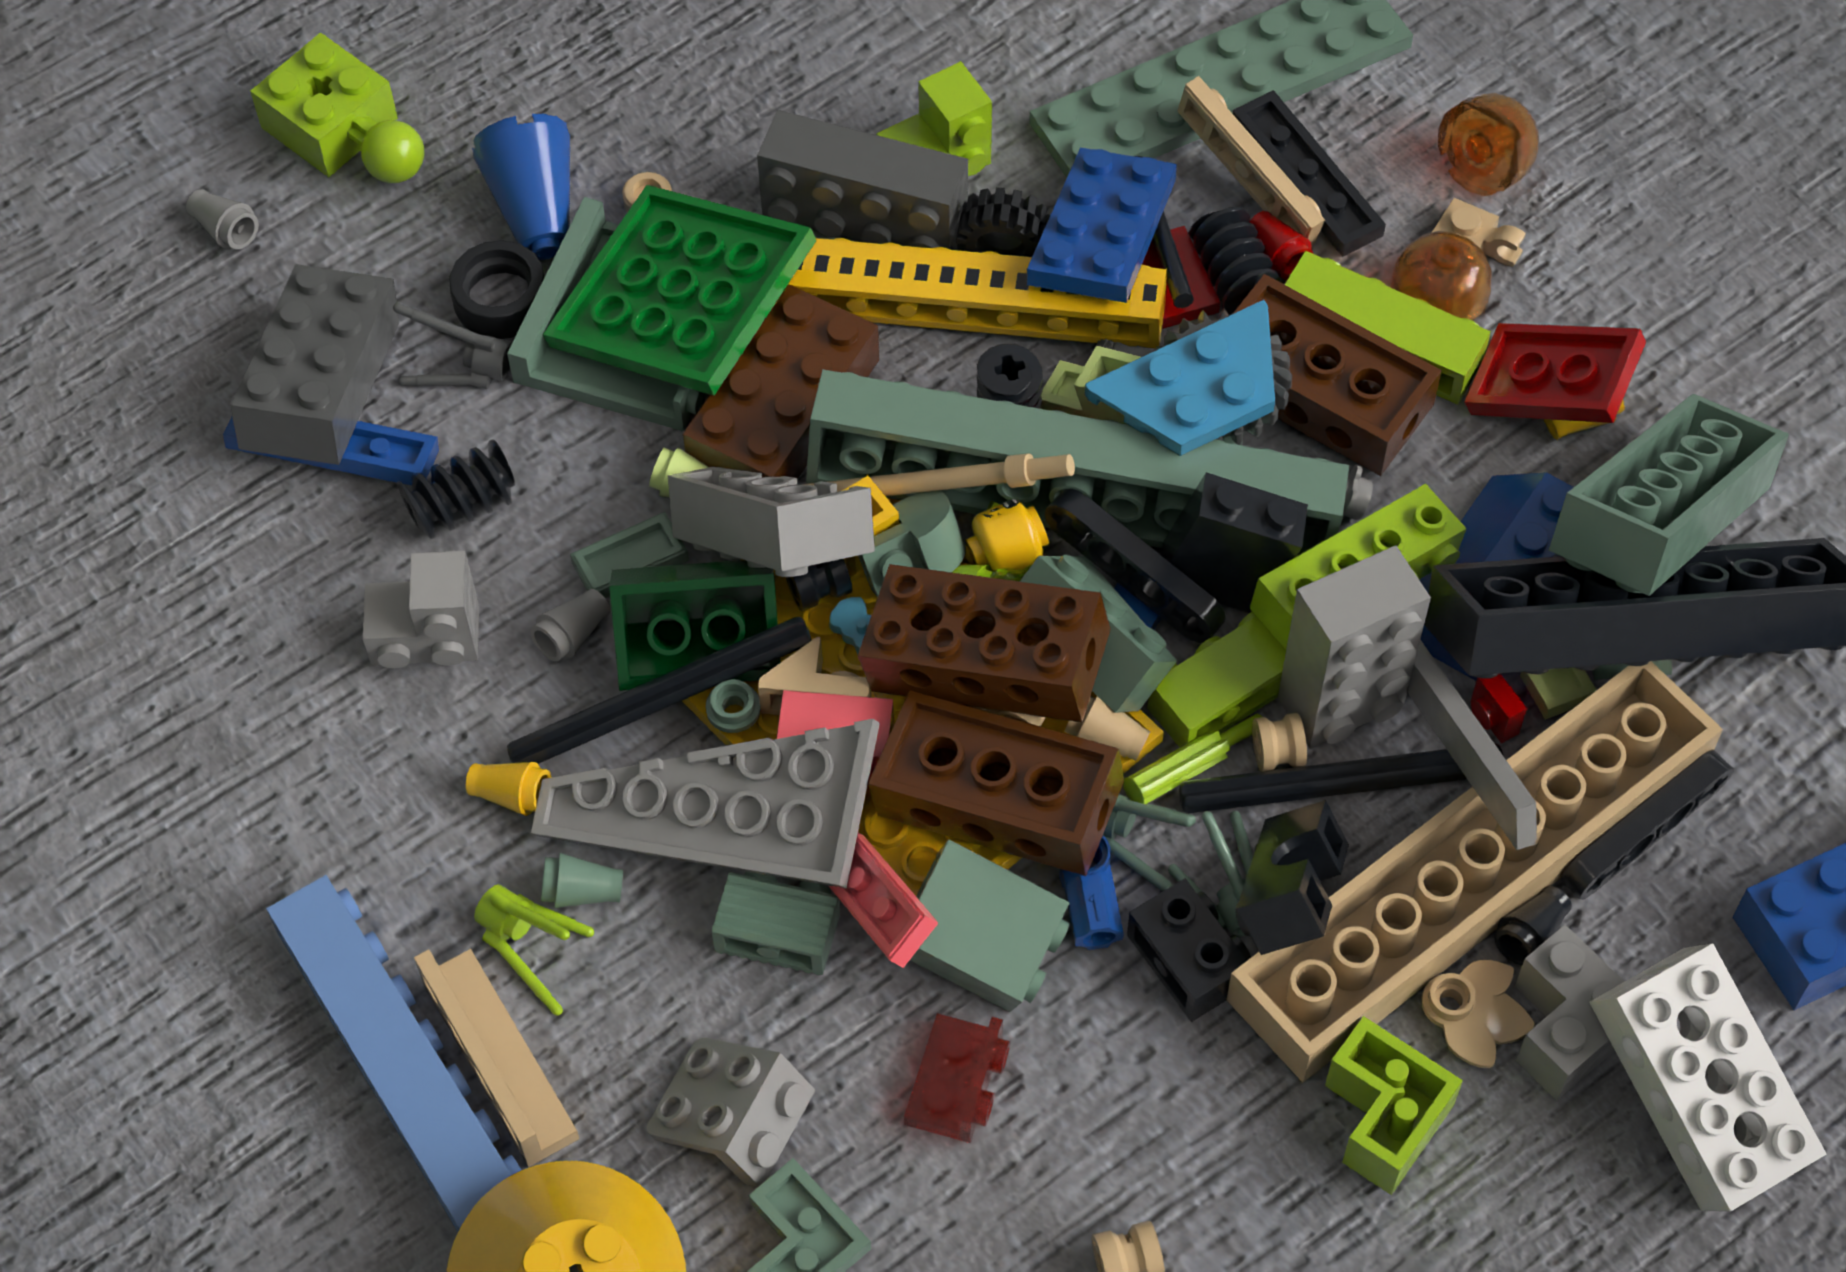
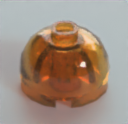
M1497 93L1480 94L1463 100L1445 113L1438 128V148L1441 156L1447 153L1448 159L1453 166L1448 172L1458 184L1469 192L1481 196H1489L1499 191L1507 190L1530 172L1539 151V133L1536 122L1527 108L1515 98Z
M1436 231L1424 234L1405 246L1393 267L1390 288L1415 299L1423 300L1429 305L1459 318H1467L1474 321L1488 307L1491 295L1492 269L1482 249L1470 238L1456 232Z

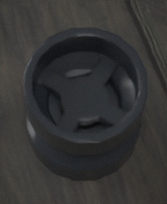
M844 559L808 566L807 574L785 577L791 595L801 612L817 606L819 600L825 596L830 595L837 599L852 593V583Z

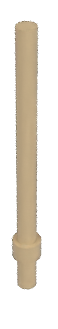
M1030 453L1007 456L1005 462L871 476L870 478L885 496L1007 483L1011 488L1033 486L1036 480L1073 476L1075 464L1070 454L1033 458ZM862 478L827 482L837 483V492H839L856 483L857 481L861 480Z

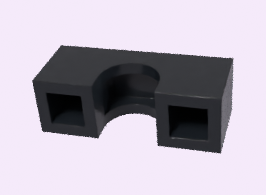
M1326 800L1267 818L1264 821L1258 843L1255 845V852L1249 871L1245 877L1243 890L1235 908L1236 919L1241 931L1246 936L1251 935L1261 955L1324 937L1332 903L1320 881L1341 875L1349 847Z

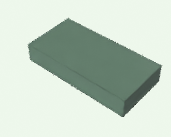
M665 512L570 554L572 565L586 590L595 589L604 598L610 596L609 585L612 570L680 565L689 561L688 551L682 540L673 537L672 523Z

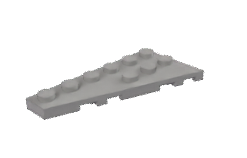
M875 719L854 722V725L829 730L824 727L805 731V734L774 740L764 738L689 752L687 756L665 760L656 758L639 761L638 765L611 770L601 768L542 779L531 834L555 840L847 889L880 723Z

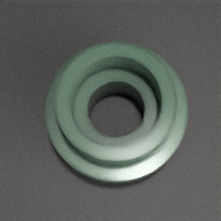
M731 679L719 683L710 692L706 700V713L710 723L718 730L726 733L743 732L752 727L760 716L761 706L757 692L740 680ZM730 705H739L743 708V710L737 713H727L724 711Z

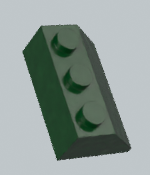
M746 560L616 569L612 570L609 588L619 691L633 689L778 625L775 575L772 568H752L747 565ZM781 657L733 679L757 681L780 664Z

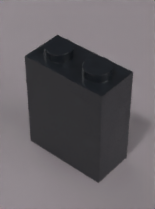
M1206 472L1164 539L1161 556L1213 596L1220 604L1251 613L1250 605L1258 578L1292 560L1302 549L1308 504Z

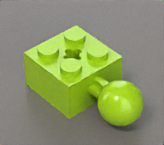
M321 32L250 90L261 128L327 177L334 174L359 151H361V158L367 171L373 177L385 183L407 181L419 171L423 164L425 155L423 141L412 126L397 120L398 116L389 81Z

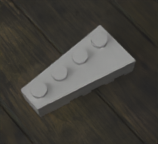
M719 467L668 475L673 537L693 543L695 550H715L720 552L721 558L743 559L752 568L775 569V575L781 577L801 576L808 573V566L875 552L871 488L854 486L849 488V490L837 492V483L820 481L814 483V486L798 485L797 478L793 477L762 478V473Z

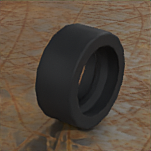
M499 240L483 242L472 247L455 261L449 275L450 294L455 314L465 328L474 333L498 339L513 338L517 335L545 278L543 266L535 253L521 244ZM509 273L518 275L528 282L527 291L518 300L507 305L490 307L478 304L470 298L471 288L481 279L492 274Z

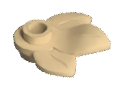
M1493 960L1474 961L1460 974L1446 973L1434 977L1427 983L1422 994L1423 1011L1432 1023L1443 1028L1448 1048L1461 1060L1479 1068H1491L1494 1066L1496 1044L1516 1042L1524 1038L1535 1027V1023L1527 1011L1505 993L1510 986L1514 974V968L1507 964ZM1444 997L1454 998L1460 1007L1456 1010L1447 1009L1441 1005L1440 999Z

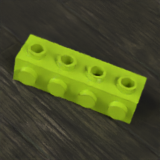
M1425 483L1258 578L1250 609L1286 650L1297 589L1395 545L1418 579H1421L1432 572L1433 565L1454 564L1460 556L1458 550L1467 528Z

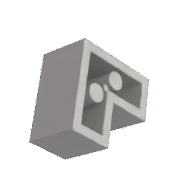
M465 551L411 553L410 581L365 583L363 642L371 666L381 665L387 668H402L413 663L433 662L439 665L452 666L462 661L478 660L479 603Z
M1566 925L1562 926L1525 958L1515 987L1546 1016L1526 1034L1516 1062L1556 1101L1562 1098L1615 1051L1589 1002L1625 982Z

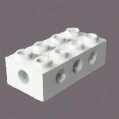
M1713 943L1683 948L1589 1002L1701 1211H1733L1826 1155L1823 1146ZM1677 1017L1681 1024L1680 1033L1677 1028ZM1706 1071H1707L1708 1077H1709L1708 1085H1707L1706 1079H1705V1072H1706ZM1734 1123L1736 1125L1737 1130L1736 1137L1734 1134Z

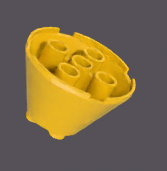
M555 1161L521 1170L505 1178L480 1198L462 1223L453 1241L446 1272H570L569 1267L572 1265L576 1266L579 1272H686V1263L679 1236L671 1219L658 1201L639 1183L614 1169L584 1161Z

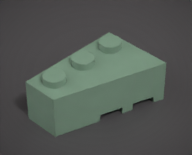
M1066 554L1063 556H1038L1020 582L1101 592L1111 630L1092 691L1115 713L1139 711L1177 662L1166 649L1165 640L1156 631L1146 626L1085 556H1069Z

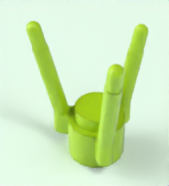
M500 884L494 885L482 896L475 909V921L486 928L482 941L501 954L554 1015H561L563 1012L562 1006L506 941L509 938L515 941L521 939L528 932L531 925L561 940L569 939V931L590 938L594 935V929L575 919L536 904L522 894L516 895Z

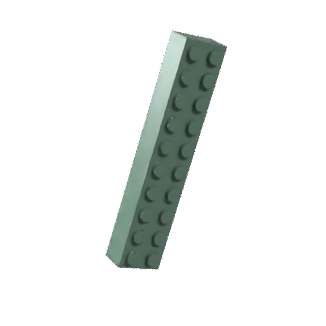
M824 369L822 370L810 418L806 483L862 478L867 475L871 477L1005 462L1007 456L1030 453L1033 458L1070 454L1075 464L1073 476L1036 480L1033 486L1011 488L1007 483L941 491L949 498L953 510L973 514L986 511L990 501L1002 504L1009 500H1018L1025 508L1033 505L1043 526L1051 528L1046 521L1045 510L1060 492L1071 488L1089 497L1147 545L1162 548L1164 539L1206 472L1308 504L1303 545L1297 556L1336 535L1343 518L1349 465L1330 462L1323 458L1302 457L1280 453L1268 448L1258 449L1225 443L1218 439L1180 456L1161 445L1154 435L1141 433L1130 425L1121 424L1114 420L1093 419L1067 414L1059 410L1049 411L1016 405L1009 401H994L963 395L955 391H939L912 386L905 382H890L858 376L850 372L841 373ZM916 493L886 496V498L903 500Z

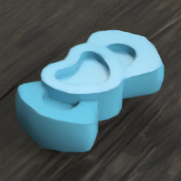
M850 597L839 601L829 617L831 631L842 635L843 641L853 645L857 654L859 653L871 615L867 614L866 603L862 597Z

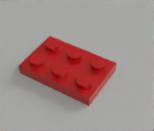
M1498 323L1464 403L1471 415L1614 423L1645 347L1646 340L1640 328Z

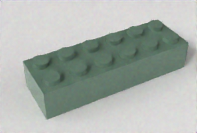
M1692 394L1567 492L1549 551L1564 557L1575 568L1587 571L1593 570L1615 580L1620 588L1628 592L1644 593L1650 596L1770 489L1789 434L1701 396Z

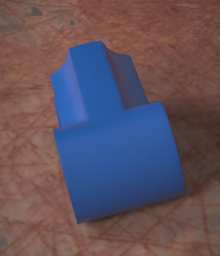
M1103 835L1093 858L1097 865L1089 868L1086 876L1059 869V879L1062 887L1065 889L1066 900L1070 902L1068 910L1075 946L1085 947L1088 950L1108 948L1114 942L1123 940L1124 937L1110 866L1111 847Z

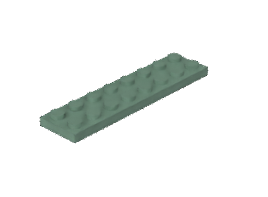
M1291 0L1030 111L1029 124L1066 178L1080 147L1103 149L1110 153L1156 158L1200 139L1178 113L1185 85L1198 76L1210 89H1215L1222 95L1227 108L1233 114L1234 109L1272 90L1277 93L1283 102H1286L1407 50L1412 46L1413 34L1387 0Z

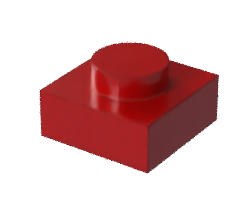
M1501 673L1493 678L1477 677L1470 701L1472 713L1481 726L1486 730L1490 729L1502 744L1520 733L1527 707Z

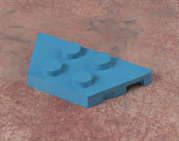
M1262 300L1086 383L1085 396L1088 401L1095 405H1098L1101 401L1124 415V422L1141 433L1154 435L1161 445L1180 456L1273 412L1275 392L1267 303L1265 300Z

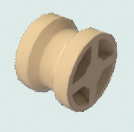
M1298 713L1286 714L1282 720L1270 721L1266 717L1253 719L1252 736L1254 752L1261 772L1274 770L1277 765L1287 763L1293 768L1306 766V737L1302 719Z

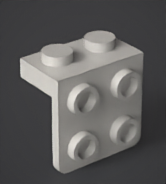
M703 1037L696 1040L686 1054L684 1061L649 1120L646 1130L657 1141L715 1154L745 1185L758 1188L770 1175L815 1089L780 1052Z

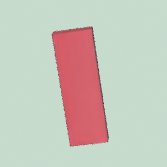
M858 832L847 889L835 886L829 887L891 962L904 968L938 925V921L865 836Z

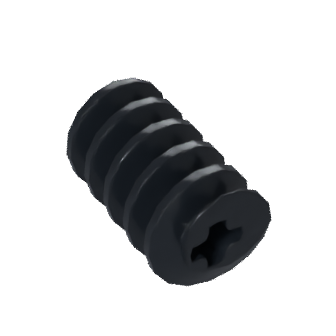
M1240 206L1228 207L1220 211L1208 213L1192 224L1188 232L1193 240L1196 251L1201 256L1200 260L1203 266L1208 271V277L1213 286H1215V292L1220 301L1223 302L1222 307L1229 316L1235 312L1264 274L1280 282L1278 273L1272 269L1273 263L1269 255L1264 254L1265 246L1263 242L1257 238V229L1254 224L1249 223L1251 217L1247 209Z
M1000 344L989 348L980 356L977 363L978 398L1009 401L1016 405L1041 409L1042 366L1032 352L1015 344Z
M494 439L488 442V457L477 447L470 449V466L459 456L451 457L450 474L441 465H433L430 469L431 483L418 472L413 474L411 477L412 492L402 482L397 481L402 499L415 525L430 539L436 538L434 522L440 520L449 531L455 529L454 513L457 511L468 522L474 521L473 504L478 503L488 514L492 513V496L495 494L506 505L512 504L511 487L515 485L514 476L503 451Z

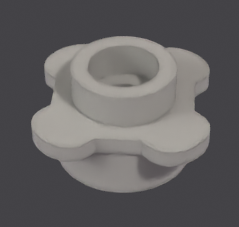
M1354 465L1351 473L1348 475L1343 517L1346 516L1354 520H1359L1365 513L1373 490L1372 481L1361 477L1362 467L1359 465Z

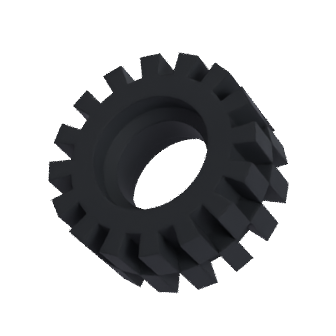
M996 187L995 194H991L988 188L982 189L979 196L974 193L968 196L967 202L964 201L962 205L956 237L957 250L979 253L992 251L1001 255L1032 257L1050 218V214H1047V208L1044 204L1036 206L1037 198L1029 195L1026 199L1021 198L1022 191L1014 189L1013 194L1009 195L1005 194V188Z

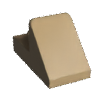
M821 637L811 640L760 677L758 685L761 714L780 715L783 690L871 697V689L866 677H859L852 672L836 671L831 674H821L823 663Z

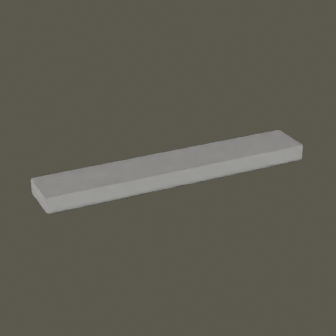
M1420 640L1407 693L1515 849L1520 850L1535 845V840H1537L1535 800Z

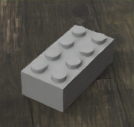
M1396 545L1297 589L1278 699L1287 714L1298 713L1300 715L1306 744L1309 749L1326 741L1328 744L1341 742L1349 737L1357 727L1372 720L1378 723L1384 722L1395 716L1404 706L1431 597Z

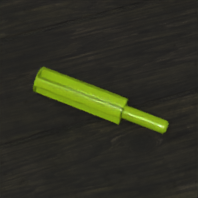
M1254 714L1219 734L1218 730L1212 729L1126 777L1123 783L1126 795L1130 801L1147 804L1179 786L1183 781H1188L1228 758L1226 752L1230 751L1231 746L1252 735L1253 719L1263 716Z

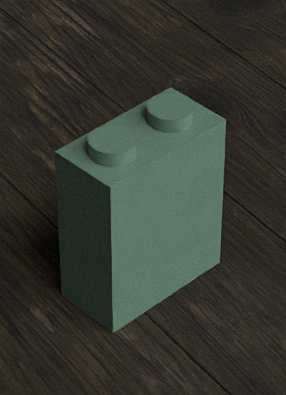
M948 840L938 851L916 895L919 901L938 921V925L910 960L1011 1012L1022 1003L1023 999L1031 1003L1038 993L1046 975V972L1038 968L1046 951L1049 950L1055 953L1065 937L1070 923L1062 918L1070 902Z

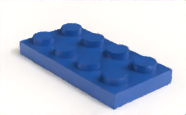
M1080 147L1028 265L1027 285L1127 303L1176 181L1177 164L1158 161L1150 157L1140 158L1110 153L1103 149Z

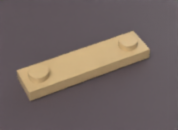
M1200 76L1188 82L1181 97L1178 113L1264 211H1269L1273 216L1308 238L1311 245H1314L1325 221L1316 202L1300 192L1229 111L1224 98L1217 90L1210 89Z

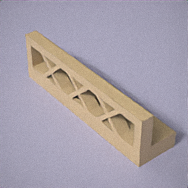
M429 949L415 956L414 960L423 985L528 1168L579 1140L577 1129L472 950L469 949L441 965L437 964Z

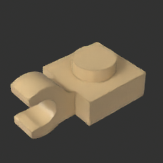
M1453 198L1432 231L1430 245L1473 263H1476L1483 253L1503 265L1514 267L1523 252V249L1519 248L1526 233L1510 225L1497 228L1499 216Z

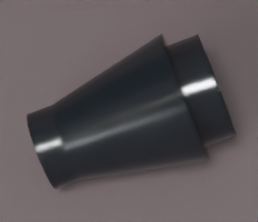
M1547 886L1539 895L1503 917L1498 923V931L1495 934L1496 946L1503 956L1511 962L1522 966L1527 956L1558 931L1564 917L1572 908L1569 897L1559 888Z

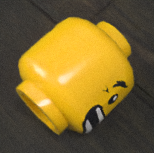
M1009 500L977 514L972 521L974 536L965 539L975 565H990L991 570L999 572L1003 578L1031 567L1038 556H1043L1042 547L1049 544L1047 533L1034 506L1025 508L1018 500Z

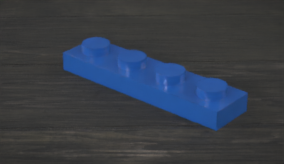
M231 417L223 433L225 448L396 483L400 481L411 486V477L417 472L427 479L439 453L437 436L361 421L357 422L339 465L240 450L238 448L233 417Z

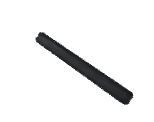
M801 617L789 619L510 742L507 745L510 760L512 763L537 762L539 764L717 686L725 680L733 679L799 650L812 640L810 631Z
M1494 743L1503 755L1501 746L1499 744ZM1441 749L1188 780L1180 784L1179 796L1183 811L1186 813H1196L1465 780L1467 778L1448 750Z

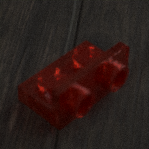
M937 1013L904 1114V1125L971 1143L976 1125L986 1127L995 1097L994 1092L987 1091L993 1072L1003 1073L1011 1041L1003 1039V1019L991 1017L989 1026L986 1027Z

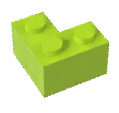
M960 61L918 81V114L876 133V135L967 158L968 176H972L980 172L985 166L991 164L992 101Z
M1365 1016L1361 1018L1332 1058L1325 1086L1366 1113L1349 1137L1342 1163L1392 1195L1454 1107L1463 1080Z

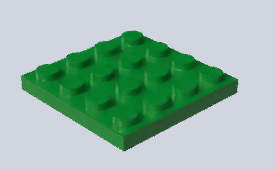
M646 185L547 327L543 336L551 348L715 396L817 240L812 229L807 226Z

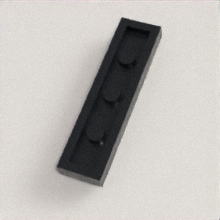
M1274 90L1233 110V115L1300 192L1316 202L1322 217L1325 219L1321 232L1342 257L1384 236L1385 222Z

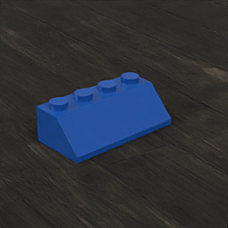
M1547 472L1492 476L1460 521L1467 529L1458 550L1460 556L1454 564L1560 556L1549 551V547L1566 494L1574 487ZM1431 573L1420 579L1427 592H1429ZM1424 625L1420 640L1432 657L1476 681L1477 677L1469 676Z

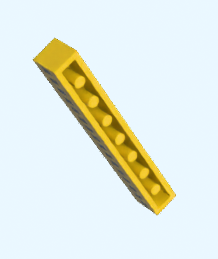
M816 238V243L787 285V287L792 285L873 323L1091 343L1107 339L1128 346L1156 348V346L1160 345L1166 302V269L1151 268L1146 265H1141L1127 303L1027 285V268L1032 257L1001 255L992 251L979 253L950 250L944 247L922 248L901 246L890 242L883 244L854 242L844 238Z

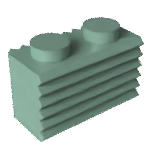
M729 872L715 922L712 926L714 950L720 954L737 955L741 959L759 960L763 964L770 963L784 968L791 967L796 971L813 972L818 976L823 975L840 917L839 898L831 894L830 889L822 884L801 882L799 887L778 883L774 876L745 872V875Z

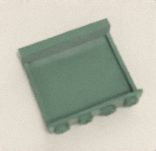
M584 197L507 353L513 383L684 431L691 414L697 415L702 408L706 393L551 348L543 336L547 327L619 225L605 220L603 202Z

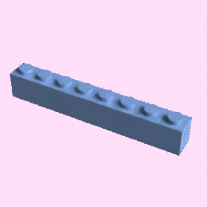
M327 875L269 906L266 910L277 934L458 1232L462 1223L480 1198L505 1178L521 1171V1168L512 1155L502 1160L492 1144L499 1140L500 1137L489 1116L483 1108L473 1113L464 1098L472 1092L461 1071L455 1063L445 1068L436 1053L444 1047L435 1029L427 1018L419 1023L416 1021L409 1007L416 1004V1001L400 974L390 979L382 966L389 958L378 937L373 931L363 935L355 922L362 917V914L347 888L337 892Z

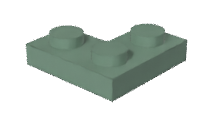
M794 1158L748 1195L750 1204L783 1241L747 1272H845L871 1250V1241Z

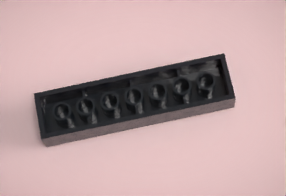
M1825 538L1705 546L1650 596L1644 593L1628 592L1620 588L1615 580L1593 570L1587 571L1575 568L1562 556L1433 565L1428 592L1431 599L1424 623L1426 628L1469 676L1485 679L1496 677L1499 673L1511 672L1544 674L1549 669L1561 668L1594 670L1599 665L1611 664L1644 666L1649 661L1661 660L1694 662L1698 657L1725 656L1729 658H1743L1748 653L1773 652L1777 654H1792L1798 649L1811 648L1835 651L1846 646V556Z

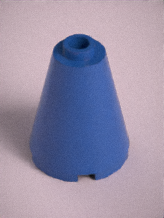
M532 114L534 122L517 124L516 116L505 118L487 126L475 136L473 140L475 149L472 148L473 158L516 242L534 252L538 260L554 258L570 227V134L567 124L557 116L547 114Z

